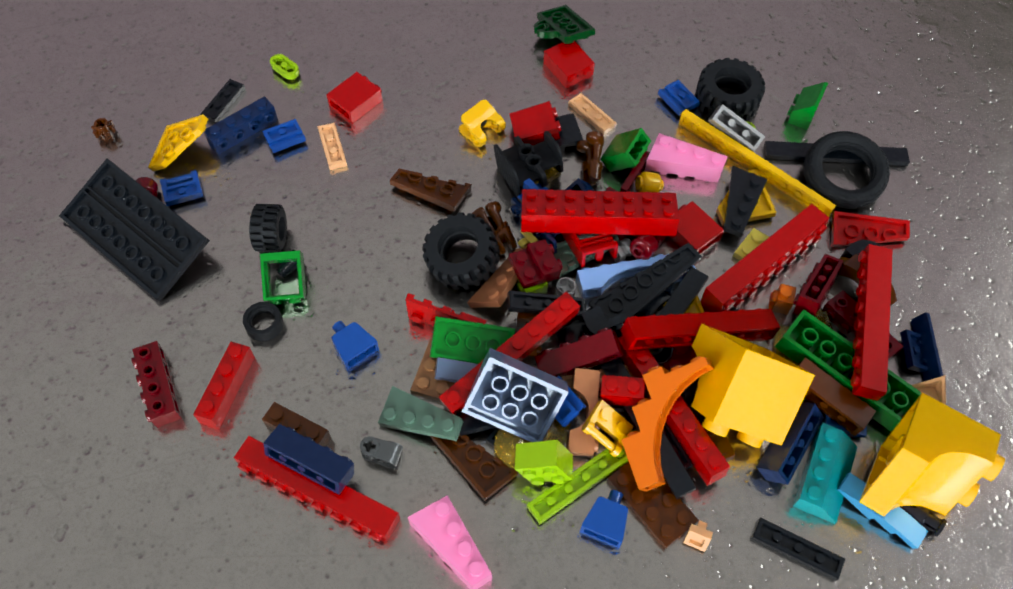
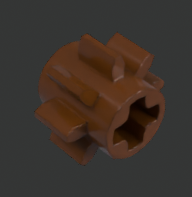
M105 118L97 119L94 125L91 126L94 136L96 138L101 137L102 140L111 139L116 132L113 121H107Z

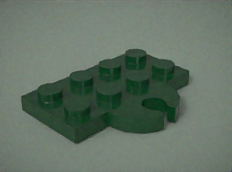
M567 5L537 13L539 21L534 24V33L537 34V37L545 39L558 37L563 43L570 44L576 40L587 39L595 35V28Z

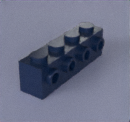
M264 96L205 129L204 134L208 144L219 155L277 122L278 118L274 106Z
M802 402L782 446L772 442L769 443L757 466V469L766 481L789 484L824 418L815 403Z
M279 424L263 443L266 456L340 495L354 476V463L348 457L334 453L329 447H323L315 443L312 438L298 434L291 427Z

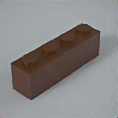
M805 357L798 366L815 376L804 398L811 403H815L822 412L853 436L864 430L876 410L870 407L867 402L853 395L850 389L841 385L831 375L825 373L814 362Z

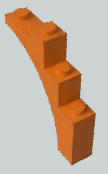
M705 356L695 357L690 360L689 364L684 366H675L670 369L671 372L662 366H655L650 368L648 373L642 375L651 399H642L638 401V405L632 407L640 432L638 430L630 432L626 438L621 440L639 490L647 492L666 484L661 467L660 454L663 428L671 408L683 391L697 378L714 369L711 361Z

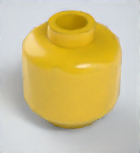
M642 172L635 180V188L638 192H660L664 186L661 176L654 172Z

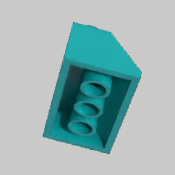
M822 423L817 429L792 506L833 524L837 523L844 498L837 488L846 474L851 473L858 448L843 430Z

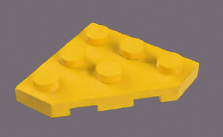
M202 114L167 125L148 168L154 172L168 167L205 131L208 118Z
M757 169L748 170V172L760 176ZM765 186L749 221L775 217L777 213ZM729 190L716 211L722 227L725 221Z

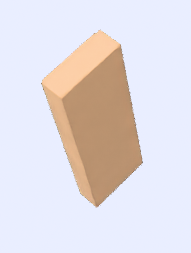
M582 93L569 100L568 105L602 133L603 136L616 127L617 123Z
M335 122L317 126L329 169L334 170L346 167L347 162Z

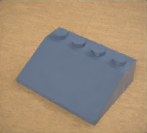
M489 348L462 412L530 442L543 441L569 392L568 385L562 379Z

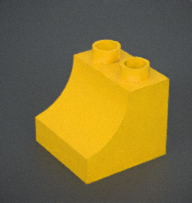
M701 324L692 348L697 357L705 356L714 367L713 370L699 377L696 394L691 407L705 416L702 426L722 437H726L730 429L738 431L736 438L756 448H760L764 440L782 446L815 375L767 348Z
M922 392L880 446L859 502L882 516H885L894 508L907 505L922 506L944 516L957 503L968 507L975 499L980 488V484L976 482L981 477L989 481L994 480L1004 465L1005 458L997 454L1001 434Z

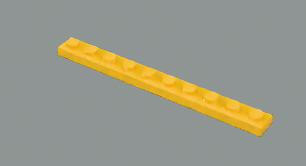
M687 109L681 113L679 125L748 170L757 169L760 176L766 178L768 183L805 207L813 204L826 216H831L836 205L830 200L819 195Z

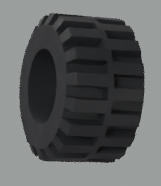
M256 204L251 212L249 235L253 249L257 252L282 251L287 234V219L283 206L280 204Z

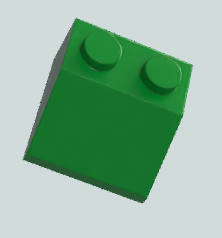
M827 82L804 87L800 94H796L793 101L795 106L791 105L787 114L790 116L789 124L808 130L828 85Z

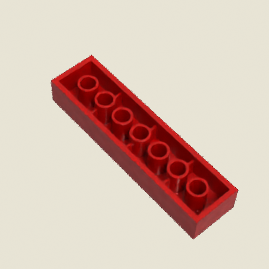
M522 189L521 232L677 235L679 212L676 193Z
M813 204L805 208L705 288L700 301L704 312L730 311L734 307L736 309L739 308L746 297L751 298L757 292V288L766 286L773 275L775 277L783 271L784 266H790L798 255L802 256L807 252L811 244L814 246L822 238L820 235L827 229L826 224L829 217Z

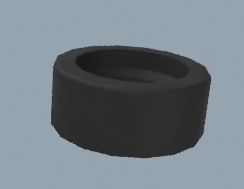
M269 302L252 304L243 315L242 322L247 334L257 341L274 339L283 328V318L279 309ZM270 313L274 315L275 321L269 328L256 330L251 325L254 318L260 314Z

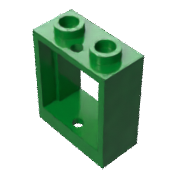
M300 250L260 254L263 301L274 305H281V301L297 304L301 303V300L307 299L304 258ZM297 261L299 294L272 296L270 264Z

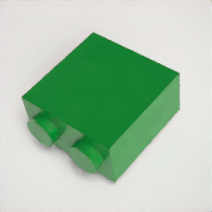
M642 128L617 134L600 160L610 172L621 171L629 167L633 168L639 164L640 158L648 150L647 147L651 143V139Z

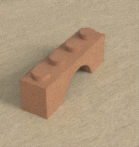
M575 368L572 378V390L587 406L585 408L586 422L597 402L601 400V398H598L599 390H601L602 378L598 370ZM583 423L578 428L569 431L566 449L573 456L592 458L594 452H598L599 442L590 434H585L581 430L584 425Z

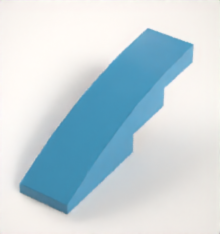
M847 473L837 490L866 518L875 519L890 534H897L912 549H918L928 530L901 507L894 508L885 516H882L860 503L859 500L866 482L851 473Z

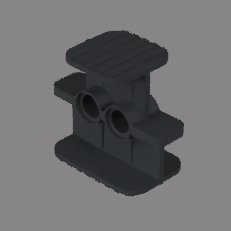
M549 131L544 132V141L535 145L524 144L519 136L514 137L515 146L502 151L497 144L494 145L497 168L515 196L521 194L520 188L523 187L524 181L528 178L533 182L538 181L542 187L548 185L545 170L555 167L559 173L563 172L560 146Z

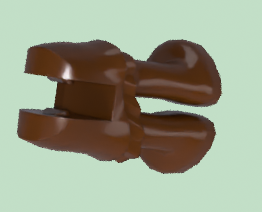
M597 131L587 133L586 140L577 142V150L580 153L586 154V161L581 163L583 181L589 183L591 187L601 179L603 169L600 157L604 145V136Z
M490 202L485 206V210L483 207H479L472 214L476 218L481 217L485 223L489 224L500 248L499 254L503 255L506 254L503 243L506 242L511 250L517 248V243L510 226H508V222H503L499 214L501 212L500 203ZM487 215L492 218L497 227V230L494 229Z

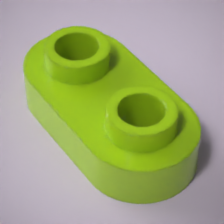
M276 54L270 58L272 69L284 78L291 80L299 76L298 65L286 56Z

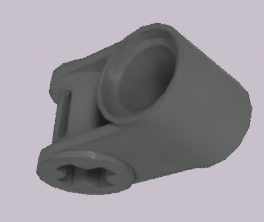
M368 436L361 441L360 450L364 460L390 469H396L403 446L396 442Z

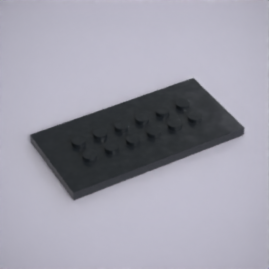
M108 158L59 215L60 218L158 301L165 297L210 241Z

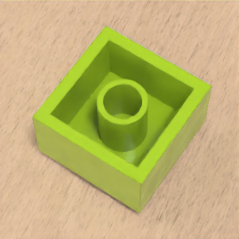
M558 440L516 444L515 470L533 485H544V482L562 484L566 480H572L573 454Z

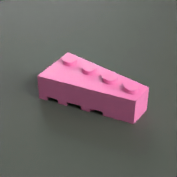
M659 133L647 158L644 172L655 171L660 172V175H667V173L676 174L681 178L690 176L694 177L695 180L718 183L728 156Z
M448 495L408 517L410 526L419 533L422 539L432 547L469 589H478L492 581L491 571Z

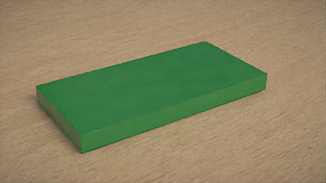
M436 316L429 357H440L479 364L484 360L489 348L496 350L515 334V328Z

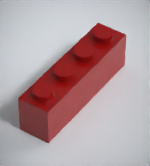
M230 342L193 413L200 424L220 429L255 359L250 347Z

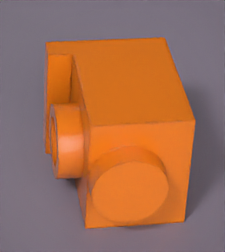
M780 284L778 290H774L771 293L768 309H772L776 313L788 315L793 306L797 287Z

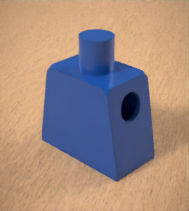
M338 321L333 325L332 329L336 334L331 339L347 371L379 350L377 340L356 322L345 326L342 321Z
M611 490L608 499L599 496L582 523L580 532L620 548L624 538L628 507L620 504L623 494L617 490Z

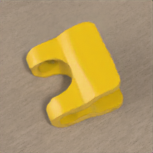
M481 100L461 115L463 124L459 126V132L480 148L487 141L482 129L490 128L496 133H500L506 128V123L487 100Z

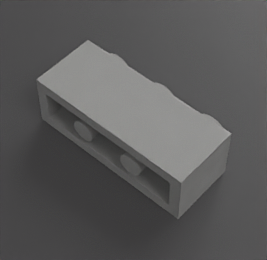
M723 104L718 106L707 120L727 136L738 141L753 152L765 138L763 134Z

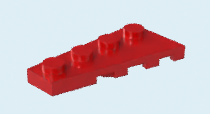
M839 211L832 213L831 248L850 246L858 240L886 243L907 241L910 238V220Z
M410 293L407 294L405 299L408 318L416 323L424 322L434 326L435 317L438 316L487 324V320L464 312L456 314L450 307L443 306L439 308L433 306L430 300L424 299L423 302L414 299L415 295Z

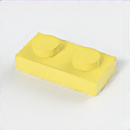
M753 228L734 252L733 257L740 261L768 239L769 236Z

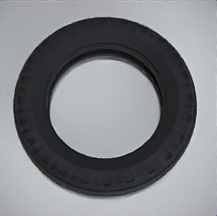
M837 131L821 137L810 147L804 160V176L809 188L841 209H857L873 203L885 191L889 181V163L882 149L868 137L855 132ZM837 150L856 154L869 168V184L858 190H847L836 186L824 174L822 168L823 157Z

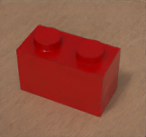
M602 375L601 400L608 405L636 406L638 401L645 399L646 384L644 378Z

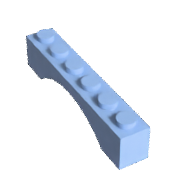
M658 254L650 257L648 260L620 261L616 264H602L599 267H585L577 270L576 283L580 297L585 299L598 297L613 284L623 279L634 277L635 274L649 268L658 260L664 259L668 254ZM685 272L674 283L681 282L687 274V272Z

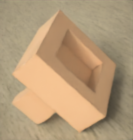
M700 520L698 525L691 523L683 543L705 552L713 532L706 530L708 523Z

